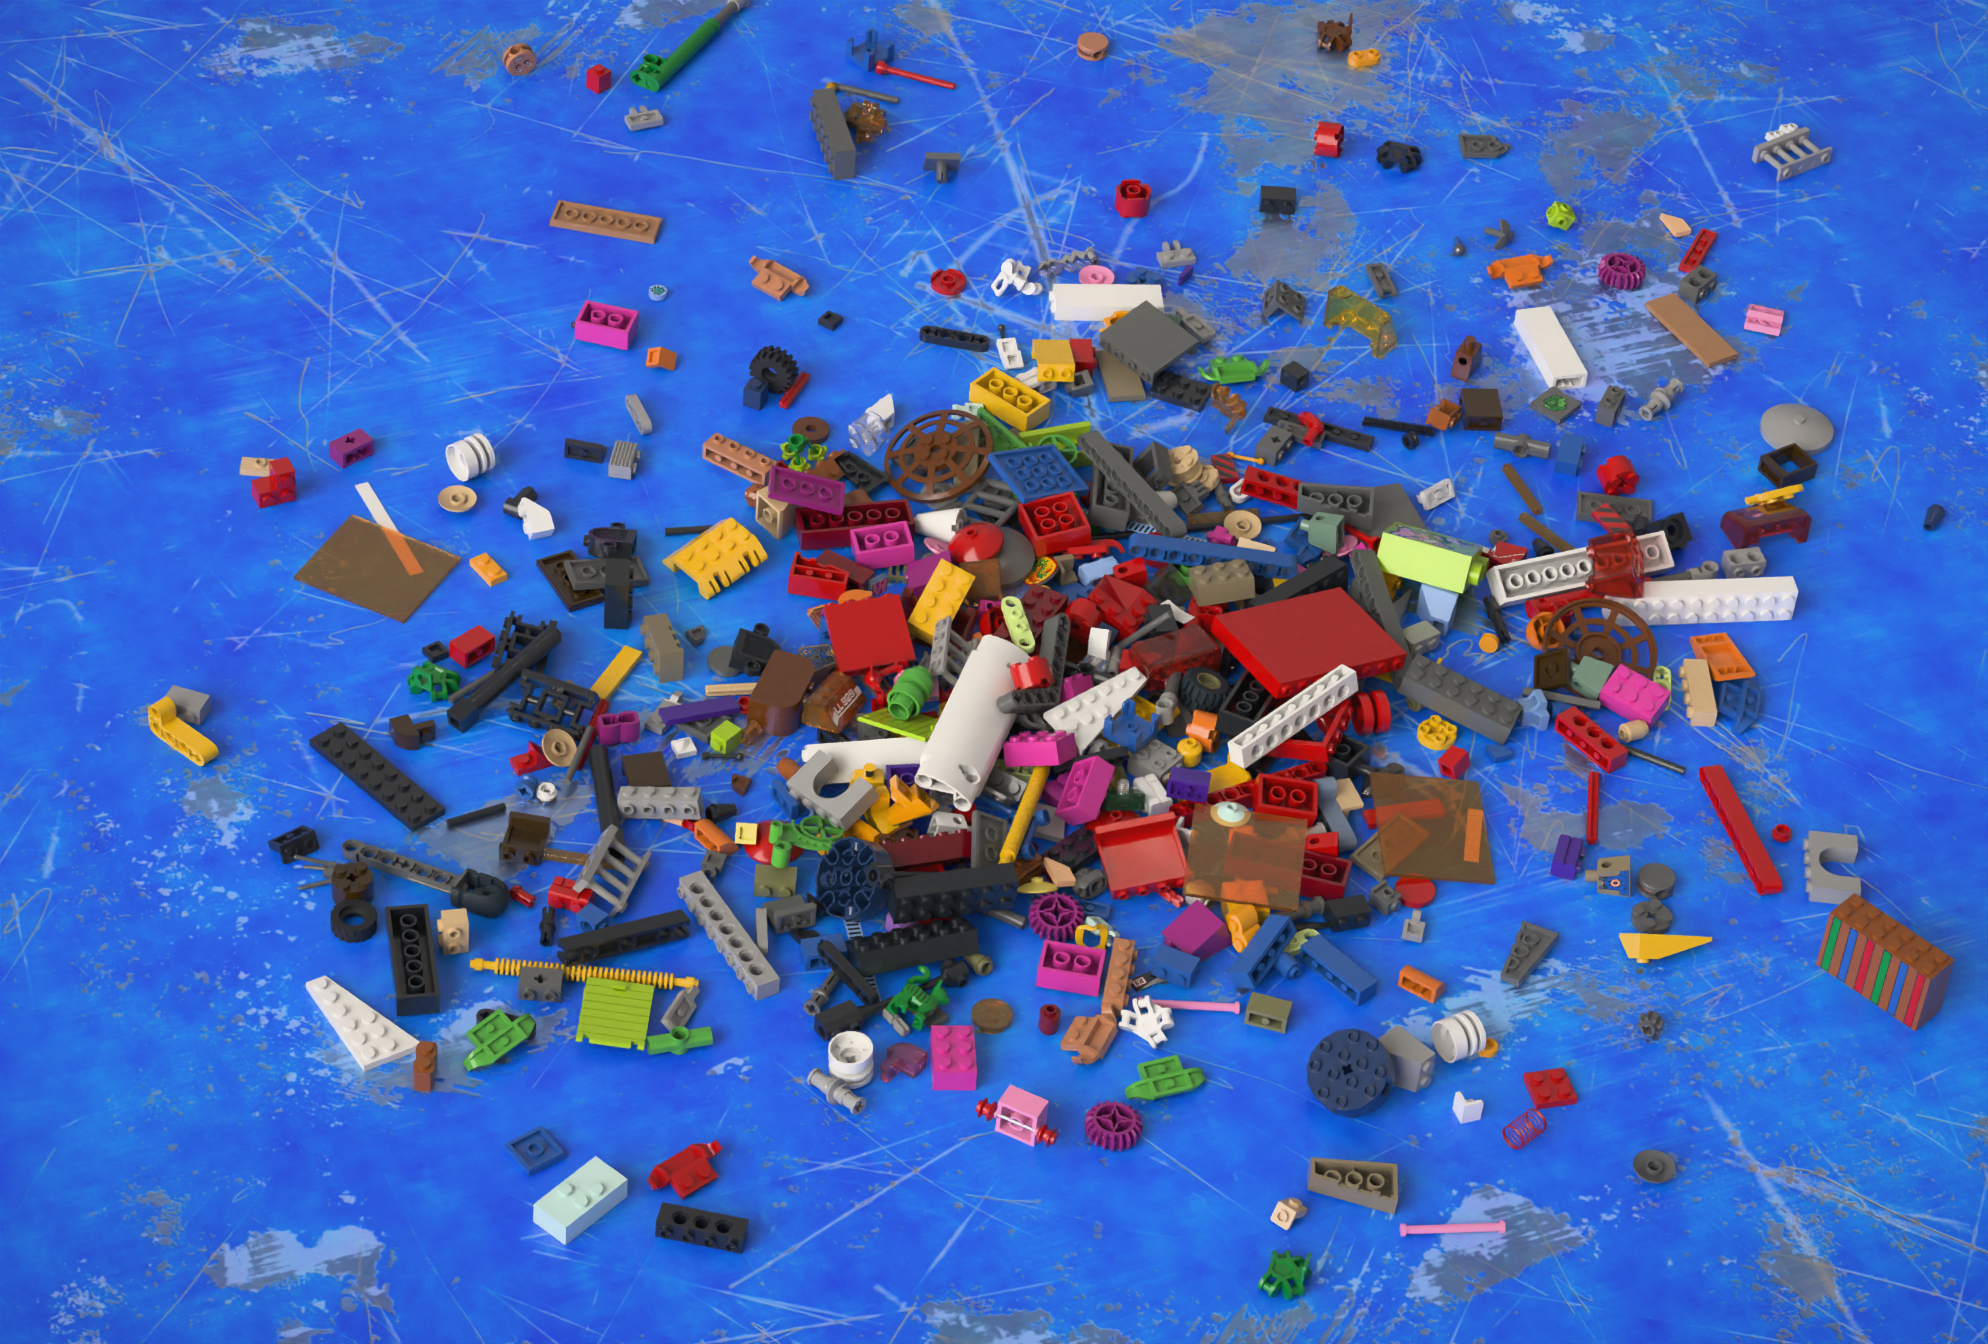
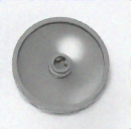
M1800 404L1773 406L1763 414L1760 422V433L1770 446L1779 449L1796 443L1809 456L1825 451L1830 446L1834 434L1833 426L1825 415L1811 407Z

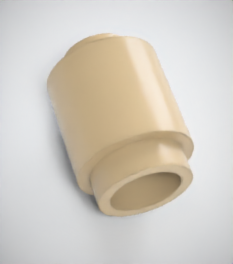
M1636 719L1621 724L1618 735L1625 743L1644 738L1648 734L1649 728L1644 720Z

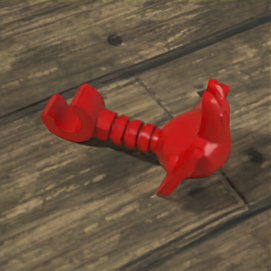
M899 659L895 661L894 665L883 668L880 671L875 670L872 663L870 664L869 672L865 675L864 682L868 687L875 690L876 694L881 691L880 683L882 677L895 672L901 673L904 667H909L908 660Z

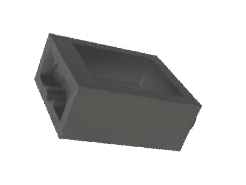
M1155 441L1133 461V469L1154 491H1161L1173 479L1168 448ZM1155 468V471L1147 478V475Z

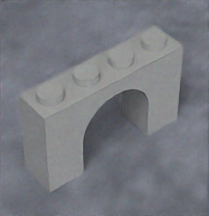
M819 749L786 782L790 790L788 793L796 801L798 799L801 800L809 810L813 808L822 819H829V822L835 828L840 827L847 831L874 804L879 795L873 785L859 777L841 795L834 798L819 797L822 787L839 770L833 758Z
M1809 830L1807 838L1803 839L1802 847L1803 850H1806L1803 863L1807 864L1804 878L1808 879L1805 885V892L1809 895V901L1841 904L1854 893L1860 896V878L1834 875L1821 866L1822 863L1831 861L1854 864L1858 852L1857 835Z

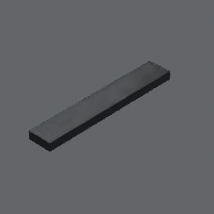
M1269 406L1263 422L1276 426L1279 420L1302 425L1298 420V414ZM1322 422L1324 432H1326L1325 440L1369 452L1374 442V436Z

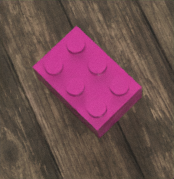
M586 300L575 320V339L628 350L638 330L639 311Z
M907 521L850 530V542L854 560L870 570L904 565L915 561L914 544Z
M1620 663L1600 690L1599 701L1602 706L1629 721L1636 719L1644 720L1650 730L1668 706L1671 691Z
M1043 730L1036 732L1037 734H1031V731H1023L1017 736L1009 737L1010 740L1003 743L1006 767L1060 765L1077 756L1074 732L1066 733V730H1057L1054 733Z
M1097 755L1074 762L1054 815L1065 820L1071 826L1096 820L1100 814L1101 804L1107 796L1106 791L1113 779L1115 767Z
M1044 939L1038 965L1036 986L1098 997L1106 950Z
M931 1025L929 1045L932 1090H975L977 1064L974 1026Z

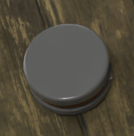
M1649 863L1640 868L1636 887L1639 893L1648 899L1664 900L1672 895L1676 876L1672 869L1666 865Z

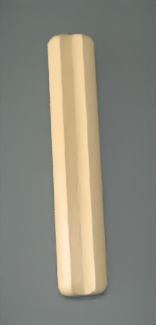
M757 682L706 685L705 695L707 697L751 695Z

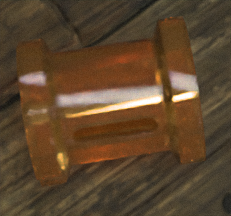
M750 720L747 726L742 729V744L750 745L752 739L763 733V728L759 722Z

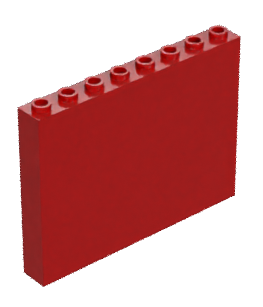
M1341 587L1214 616L1211 633L1275 699L1299 694L1341 664L1356 671L1357 680L1401 670L1404 667L1407 653Z

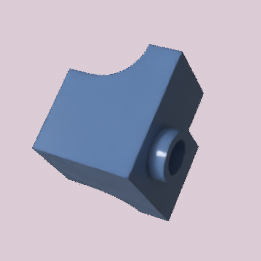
M1533 690L1528 697L1517 699V703L1523 706L1517 717L1521 727L1533 726L1539 731L1547 730L1550 715L1547 712L1548 702L1542 690Z

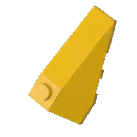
M1619 933V938L1628 957L1636 958L1637 963H1649V959H1659L1712 941V937Z

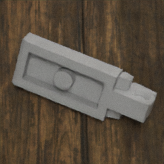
M1182 307L1175 310V316L1181 317V326L1199 340L1201 344L1216 338V331L1194 312L1188 313Z
M676 690L671 698H665L646 720L644 728L663 735L669 726H666L659 716V708L683 704L684 693Z
M695 985L681 990L661 1019L663 1025L670 1032L674 1027H684L696 1009L697 1005L694 999L700 990Z

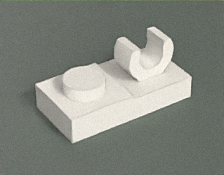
M1444 479L1421 491L1420 495H1417L1418 503H1422L1424 510H1430L1455 497L1451 479Z

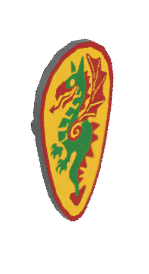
M1035 555L1034 568L1030 576L1024 581L1025 585L1031 587L1033 583L1039 585L1046 583L1058 572V563L1047 555L1039 557Z

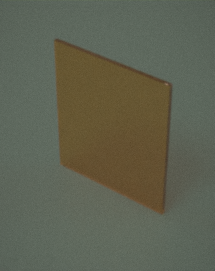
M351 514L294 575V580L405 624L461 561V557Z
M1370 772L1369 777L1384 876L1495 884L1478 781Z
M1195 803L1182 896L1236 904H1252L1256 907L1297 912L1308 820L1244 811L1245 816L1242 820L1228 822L1219 817L1217 813L1219 807Z

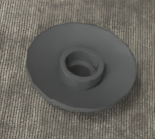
M1644 1150L1639 1152L1633 1161L1634 1172L1646 1182L1654 1184L1669 1181L1675 1174L1676 1167L1674 1161L1669 1155L1661 1151Z

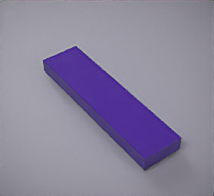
M731 695L659 708L658 714L664 724L669 726L740 713V706L734 696Z

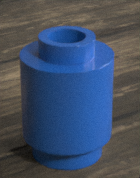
M1282 952L1273 964V968L1287 980L1296 979L1301 973V963L1288 952Z

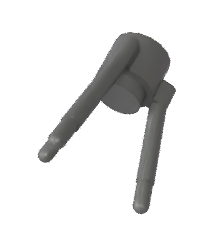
M295 855V859L324 865H303V868L323 871V877L328 878L327 880L299 886L298 890L331 884L334 867L341 863Z

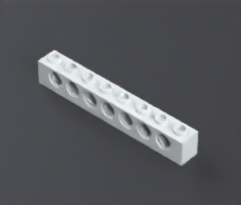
M1341 664L1228 742L1230 761L1245 769L1358 691L1356 671Z

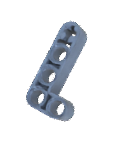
M1330 776L1312 780V782L1318 783L1317 821L1323 823L1327 833L1339 832L1340 852L1355 850L1357 848L1356 836L1336 801L1337 783L1335 778Z

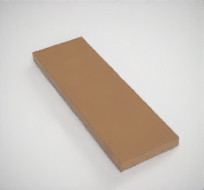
M558 200L550 219V226L649 244H655L663 224V218L563 200Z
M1675 293L1646 302L1645 308L1708 368L1737 359L1738 353Z

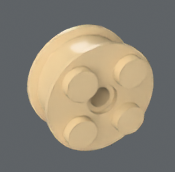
M1186 445L1168 450L1173 479L1167 484L1168 486L1175 487L1183 481L1190 485L1201 476L1203 466L1198 460V453L1194 448Z

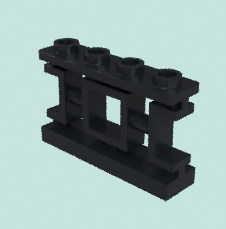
M511 610L510 617H505L503 628L506 630H502L499 641L502 643L497 644L495 654L498 657L494 656L491 667L495 668L494 674L521 651L514 649L515 644L527 646L547 627L556 628L558 622L550 620L549 625H546V621H541L540 627L521 622L523 615L515 617V611ZM512 625H515V630L511 638L509 637ZM504 651H507V658L505 663L502 664ZM549 653L538 662L535 672L544 674Z
M523 668L521 672L522 679L519 680L518 684L521 688L526 689L520 704L510 702V707L505 711L510 717L509 719L519 724L521 722L527 723L529 727L536 730L539 728L545 729L546 732L551 729H561L567 732L574 742L576 740L581 741L586 729L578 723L584 709L594 712V706L598 705L600 701L597 692ZM533 684L543 687L539 698L532 696L535 689ZM548 697L563 701L556 717L542 712ZM570 697L580 700L576 710L568 708L571 702ZM528 703L536 705L533 711L534 716L525 714ZM565 715L572 717L569 725L571 729L561 726Z

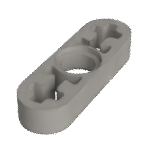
M636 394L626 395L625 403L627 410L640 434L652 433L650 418Z
M756 908V946L763 956L767 957V909Z

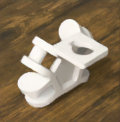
M1012 258L1002 263L1001 272L991 285L998 297L1001 296L1009 284H1014L1018 291L1021 290L1027 295H1038L1042 292L1043 287L1040 283H1028L1027 276L1031 267L1028 265L1024 266L1020 260L1016 262ZM1001 280H1004L1002 282V287L998 290V283Z
M1146 995L1144 999L1140 1000L1134 998L1132 1002L1136 1013L1129 1010H1121L1122 1021L1118 1023V1028L1135 1033L1148 1041L1155 1050L1157 1044L1168 1040L1163 1030L1174 1026V1018L1171 1015L1172 1010L1171 1008H1161L1153 1003L1150 995ZM1147 1007L1149 1012L1142 1014L1141 1008ZM1130 1019L1136 1020L1135 1026L1129 1024Z

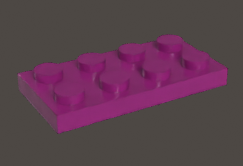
M775 465L771 466L768 498L842 515L845 496L844 482Z

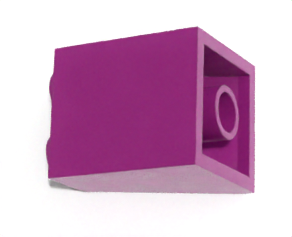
M950 550L907 564L905 577L908 585H906L908 595L913 597L915 603L919 601L941 558L958 567Z
M1198 899L1161 932L1164 938V945L1200 958V962L1233 943L1225 923Z

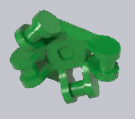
M430 661L423 662L422 667L419 665L413 667V673L407 677L410 692L417 695L425 689L429 691L431 702H436V699L441 698L448 700V692L452 694L457 692L461 683V676L457 672L442 668ZM434 685H440L441 691H435Z
M1272 1250L1269 1268L1260 1279L1257 1288L1261 1291H1267L1268 1296L1271 1298L1278 1294L1280 1288H1282V1294L1286 1300L1292 1299L1294 1295H1304V1280L1312 1274V1270L1309 1267L1311 1253H1308L1304 1260L1302 1256L1291 1258L1289 1250H1285L1284 1254H1277L1276 1250ZM1272 1277L1277 1279L1273 1284L1269 1283ZM1292 1279L1293 1287L1290 1286L1288 1280Z

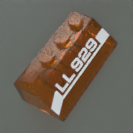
M832 671L804 702L802 723L839 734L866 704L867 699L851 676L845 675L840 671Z

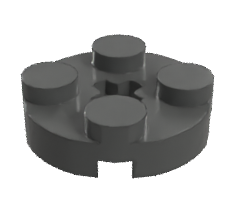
M1651 899L1650 901H1643L1633 906L1631 924L1637 931L1643 934L1646 931L1651 932V934L1662 935L1669 930L1673 916L1670 910L1662 905L1660 900Z

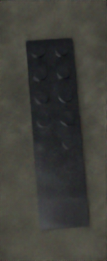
M342 722L309 739V746L413 833L445 814V808Z

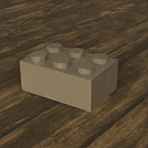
M1234 559L1230 562H1216L1212 565H1198L1194 568H1188L1189 589L1198 607L1255 598L1254 576L1245 559Z

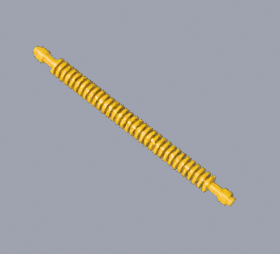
M1050 765L1035 766L1000 852L998 864L1015 861L1049 776Z
M483 958L470 960V968H474L476 971H483V969L495 970L497 975L500 970V975H504V971L505 975H509L511 971V976H514L515 972L516 976H520L521 966L563 969V980L564 976H566V981H569L570 977L571 981H575L576 977L577 982H580V978H582V982H585L587 977L642 983L645 985L646 983L647 985L653 984L655 988L658 984V989H662V985H664V989H667L669 985V990H673V986H681L686 989L693 985L698 988L699 980L695 979V977L674 978V973H671L670 977H668L669 973H665V977H663V972H660L659 976L658 972H654V976H652V971H649L648 975L647 971H643V975H641V970H638L637 974L636 970H632V974H630V969H627V973H625V969H621V973H619V968H616V972H614V968H611L609 972L608 967H605V971H603V967H600L598 971V966H594V970H592V966H589L587 970L586 965H583V969H581V965H578L576 969V965L572 966V968H565L563 963L561 967L560 963H556V967H554L552 962L550 966L549 962H545V966H543L541 961L539 965L538 961H534V965H532L530 960L527 965V960H523V964H521L519 959L517 964L516 959H512V963L511 959H507L505 963V958H502L501 962L500 958H496L495 962L484 961Z

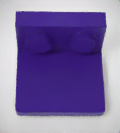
M1172 766L1168 778L1166 797L1206 803L1211 773Z

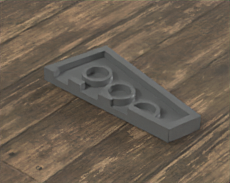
M1522 921L1515 944L1512 945L1510 956L1507 958L1501 972V981L1520 987L1558 942L1559 933Z

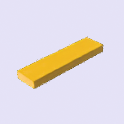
M625 645L590 690L597 692L600 699L609 700L642 658V651Z

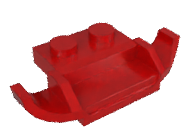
M1102 539L1091 540L1089 545L1071 547L1064 551L1049 554V557L1053 558L1058 553L1063 555L1072 553L1074 561L1083 560L1084 556H1091V559L1103 558V555L1108 556L1110 554L1109 549L1111 548L1118 549L1120 554H1125L1123 546L1118 541Z
M717 1140L709 1144H691L661 1164H657L650 1173L647 1182L655 1192L671 1184L681 1200L718 1178L717 1173L708 1161L715 1157L723 1148Z

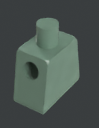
M1316 512L1311 520L1302 519L1300 530L1308 532V542L1311 545L1331 554H1337L1344 545L1345 516Z
M1584 656L1579 665L1571 661L1570 674L1573 677L1570 686L1586 698L1597 700L1600 690L1606 684L1614 665L1588 656Z

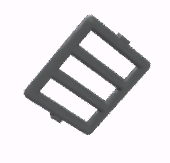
M987 478L960 508L965 509V512L971 510L999 518L994 525L1002 527L1018 510V504L1021 501L1018 498L1013 500L985 492L990 486L1014 493L1007 483ZM978 498L1010 507L1006 512L974 503ZM967 516V523L965 524L969 525L986 521Z

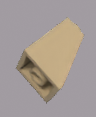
M768 486L757 491L755 520L779 541L794 525L795 508H803V506L768 498Z

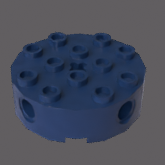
M855 837L839 839L831 845L832 848L827 855L824 854L819 862L815 877L816 895L819 902L823 903L825 911L832 917L858 923L871 920L883 910L889 899L890 890L883 891L879 886L869 885L866 881L867 867L872 862L892 867L893 864L888 852L876 842Z
M1353 1028L1335 1031L1323 1038L1311 1052L1307 1065V1081L1314 1097L1333 1114L1347 1118L1360 1117L1359 1115H1364L1380 1108L1390 1096L1396 1079L1393 1060L1387 1048L1370 1033Z

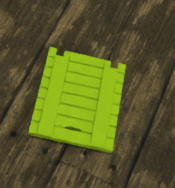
M887 707L857 718L860 722L875 725L876 727L909 736L922 742L929 741L939 720L920 713L913 718H908V720H899L889 713Z
M587 977L576 1042H582L583 1038H589V1043L627 1049H631L632 1044L638 1045L637 1050L644 1051L655 986Z

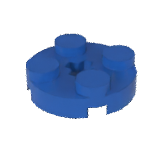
M1137 267L1135 271L1130 272L1126 276L1125 284L1161 286V275L1146 270L1144 267Z

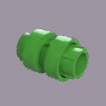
M913 666V668L902 672L896 684L887 695L888 711L894 718L908 720V718H913L919 714L924 703L934 690L933 676L928 669L922 666Z

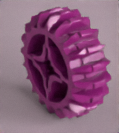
M1618 251V253L1612 252L1611 255L1606 254L1598 265V277L1601 278V281L1605 282V285H1610L1611 288L1615 287L1624 291L1626 289L1638 288L1639 285H1642L1646 275L1643 261L1639 260V257H1633V254H1626V252L1620 253Z
M1057 890L1054 894L1047 892L1046 897L1040 894L1039 899H1034L1033 905L1029 908L1030 914H1028L1030 928L1033 929L1034 935L1039 934L1040 940L1046 937L1047 940H1055L1057 942L1062 940L1064 943L1067 941V938L1073 940L1076 928L1083 925L1085 917L1083 907L1079 905L1078 899L1073 900V895L1067 897L1065 891L1062 895L1058 894Z
M1106 1099L1104 1104L1098 1102L1096 1106H1092L1086 1114L1084 1123L1085 1133L1089 1137V1141L1095 1142L1096 1147L1102 1146L1103 1151L1106 1148L1111 1149L1112 1152L1114 1149H1118L1120 1152L1123 1148L1129 1150L1131 1145L1135 1146L1137 1140L1140 1139L1143 1130L1141 1115H1138V1110L1133 1109L1132 1105L1126 1106L1124 1101L1117 1103L1116 1100L1110 1103Z

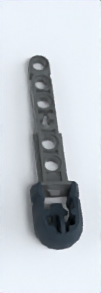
M354 839L346 840L342 844L343 856L346 859L355 862L363 861L369 867L450 894L451 905L459 909L466 908V911L473 914L493 918L502 914L509 905L510 892L508 886L494 876L481 872L477 873V871L470 868L465 869L461 876L373 845H366V843ZM348 848H356L354 851H347ZM366 854H374L373 857H365ZM385 860H392V862L388 864L382 863ZM422 872L429 873V874L426 875V876H419V875H418V874H420V873H422ZM438 879H446L445 882H437Z

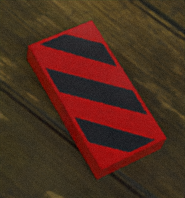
M1230 454L1211 455L1212 465L1218 470L1223 484L1237 483L1239 476Z
M1607 503L1601 505L1591 514L1616 541L1631 530V527Z

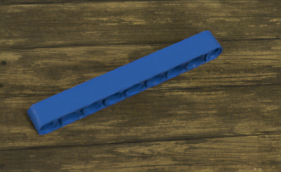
M1133 533L1129 537V554L1134 558L1142 557L1145 560L1188 566H1206L1216 562L1224 563L1234 559H1245L1253 575L1286 580L1297 575V558L1291 554L1145 533Z

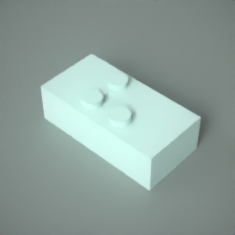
M595 1156L534 1203L533 1222L561 1243L567 1245L627 1197L628 1179Z

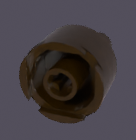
M365 862L338 864L334 867L331 885L332 899L335 904L354 898L363 899L366 902L372 901L374 898V876Z

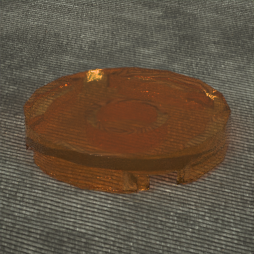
M994 998L983 999L973 1006L971 1021L983 1033L998 1034L1011 1026L1013 1011L1002 1000Z

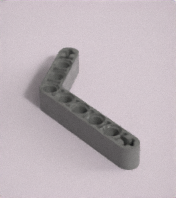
M1059 613L1045 620L1039 653L1040 658L1045 657L1048 659L1055 683H1051V686L1048 688L1013 690L997 699V706L1002 713L1043 712L1059 703L1070 631V620L1065 613Z

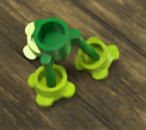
M793 434L787 438L788 442L782 443L780 446L783 452V460L793 458L788 467L800 472H804L811 467L809 463H806L804 457H800V453L804 451L806 445L809 447V455L807 457L809 461L815 460L819 462L821 459H824L825 453L828 451L825 445H812L808 437L803 438L801 434Z

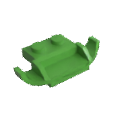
M1234 354L1232 357L1217 356L1215 359H1210L1209 367L1211 372L1209 373L1204 372L1201 366L1197 368L1199 374L1206 380L1227 384L1255 380L1256 376H1260L1267 371L1269 361L1263 359L1262 364L1257 367L1254 361H1249L1241 354Z
M499 1008L466 1032V1037L476 1049L466 1057L462 1064L468 1071L475 1067H485L494 1064L506 1053L528 1039L536 1021L529 1013H526L511 1022Z
M1178 1055L1139 1063L1137 1070L1141 1080L1129 1085L1124 1092L1127 1100L1139 1098L1154 1101L1158 1098L1193 1091L1202 1082L1206 1081L1203 1069L1200 1067L1183 1070Z

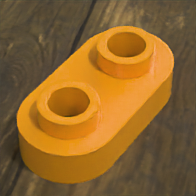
M1376 49L1353 51L1348 55V63L1355 67L1376 65L1380 62L1381 54Z

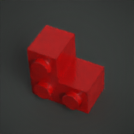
M288 457L269 461L270 476L251 480L252 496L259 509L296 500L295 469Z

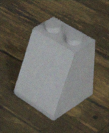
M1399 1025L1378 1038L1387 1048L1393 1060L1396 1076L1395 1086L1417 1092L1421 1088H1426L1431 1083L1432 1070L1435 1065V1052Z

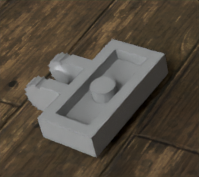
M642 105L639 107L640 113H637L634 107L630 108V115H625L624 120L630 131H637L663 125L664 119L657 109L648 111Z
M1173 240V250L1171 251L1168 242H1162L1163 252H1157L1156 259L1162 269L1186 266L1187 264L1194 265L1196 263V257L1191 248L1181 249L1178 240Z

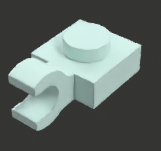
M965 402L964 406L952 405V410H961L977 416L978 408H984L982 403ZM951 415V419L953 420H959L963 417L958 415Z
M1087 916L1084 922L1085 925L1093 927L1097 924H1104L1107 927L1108 939L1106 946L1113 947L1111 936L1119 938L1120 934L1114 931L1113 927L1099 916ZM1089 930L1094 935L1100 936L1099 930Z

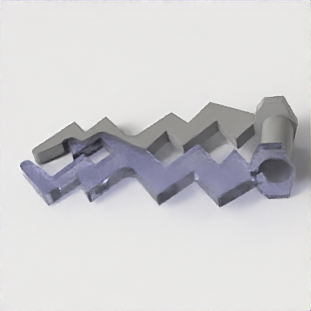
M1088 247L1085 252L1072 251L1071 256L1064 255L1060 261L1049 258L1048 262L1042 260L1038 266V274L1050 278L1053 273L1059 276L1062 270L1075 274L1078 268L1083 269L1091 265L1099 266L1100 261L1098 256L1095 255L1093 248ZM1085 256L1090 260V262L1085 260L1084 263L1078 260L1075 261L1076 257L1084 260ZM1067 261H1068V262H1071V263L1074 262V264H1073V265H1069V264H1067L1066 262H1067ZM1046 267L1047 269H1049V271L1046 272L1042 271L1041 269Z

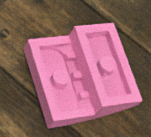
M1749 304L1744 329L1779 336L1784 311Z

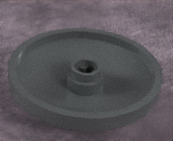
M998 526L1003 533L1004 544L994 558L977 566L966 567L958 565L962 570L976 576L973 581L974 585L990 590L1009 589L1024 582L1032 573L1035 563L1034 548L1023 534L1011 528Z

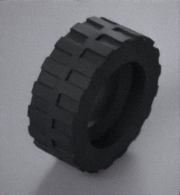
M357 898L346 899L339 902L331 910V931L339 940L346 941V943L364 942L376 933L377 912L370 902ZM350 916H358L364 918V923L360 925H347L343 920Z

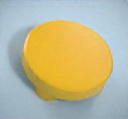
M1432 715L1430 719L1419 724L1417 739L1426 748L1446 750L1455 744L1457 727L1442 720L1440 716Z

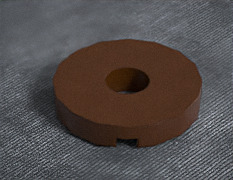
M817 417L800 418L792 426V435L801 434L803 438L808 437L812 445L821 444L829 437V425Z

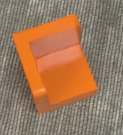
M663 347L648 348L646 366L649 368L663 367L672 371L675 368L677 353Z

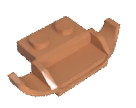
M756 256L749 260L751 267L759 273L751 282L753 287L779 301H782L789 291L796 295L804 296L810 288L803 276L778 264L775 260H763Z
M1102 1003L1101 1015L1096 1014L1095 1017L1076 1016L1060 1043L1061 1049L1064 1051L1079 1052L1078 1057L1072 1056L1073 1064H1091L1097 1059H1103L1118 1032L1117 1020L1112 1004Z

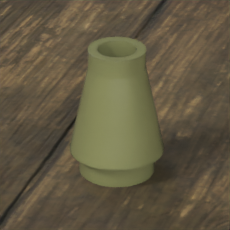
M980 953L963 956L964 960L968 962L978 975L986 976L993 969V962L988 956Z

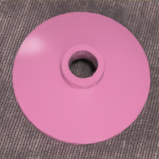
M1091 265L1080 270L1079 281L1082 284H1113L1114 274L1106 267Z
M1345 535L1344 545L1336 556L1338 558L1346 557L1349 552L1356 548L1358 539L1352 535ZM1322 550L1323 556L1327 555L1329 557L1333 555L1325 550Z
M935 538L924 539V544L933 553L939 554L948 551L949 544Z

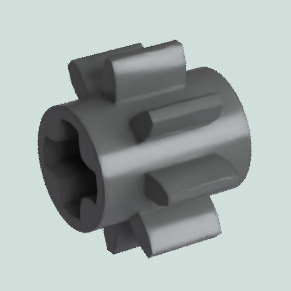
M1648 1011L1647 1014L1641 1013L1637 1027H1640L1641 1033L1651 1037L1655 1033L1660 1035L1664 1024L1660 1014L1655 1011Z

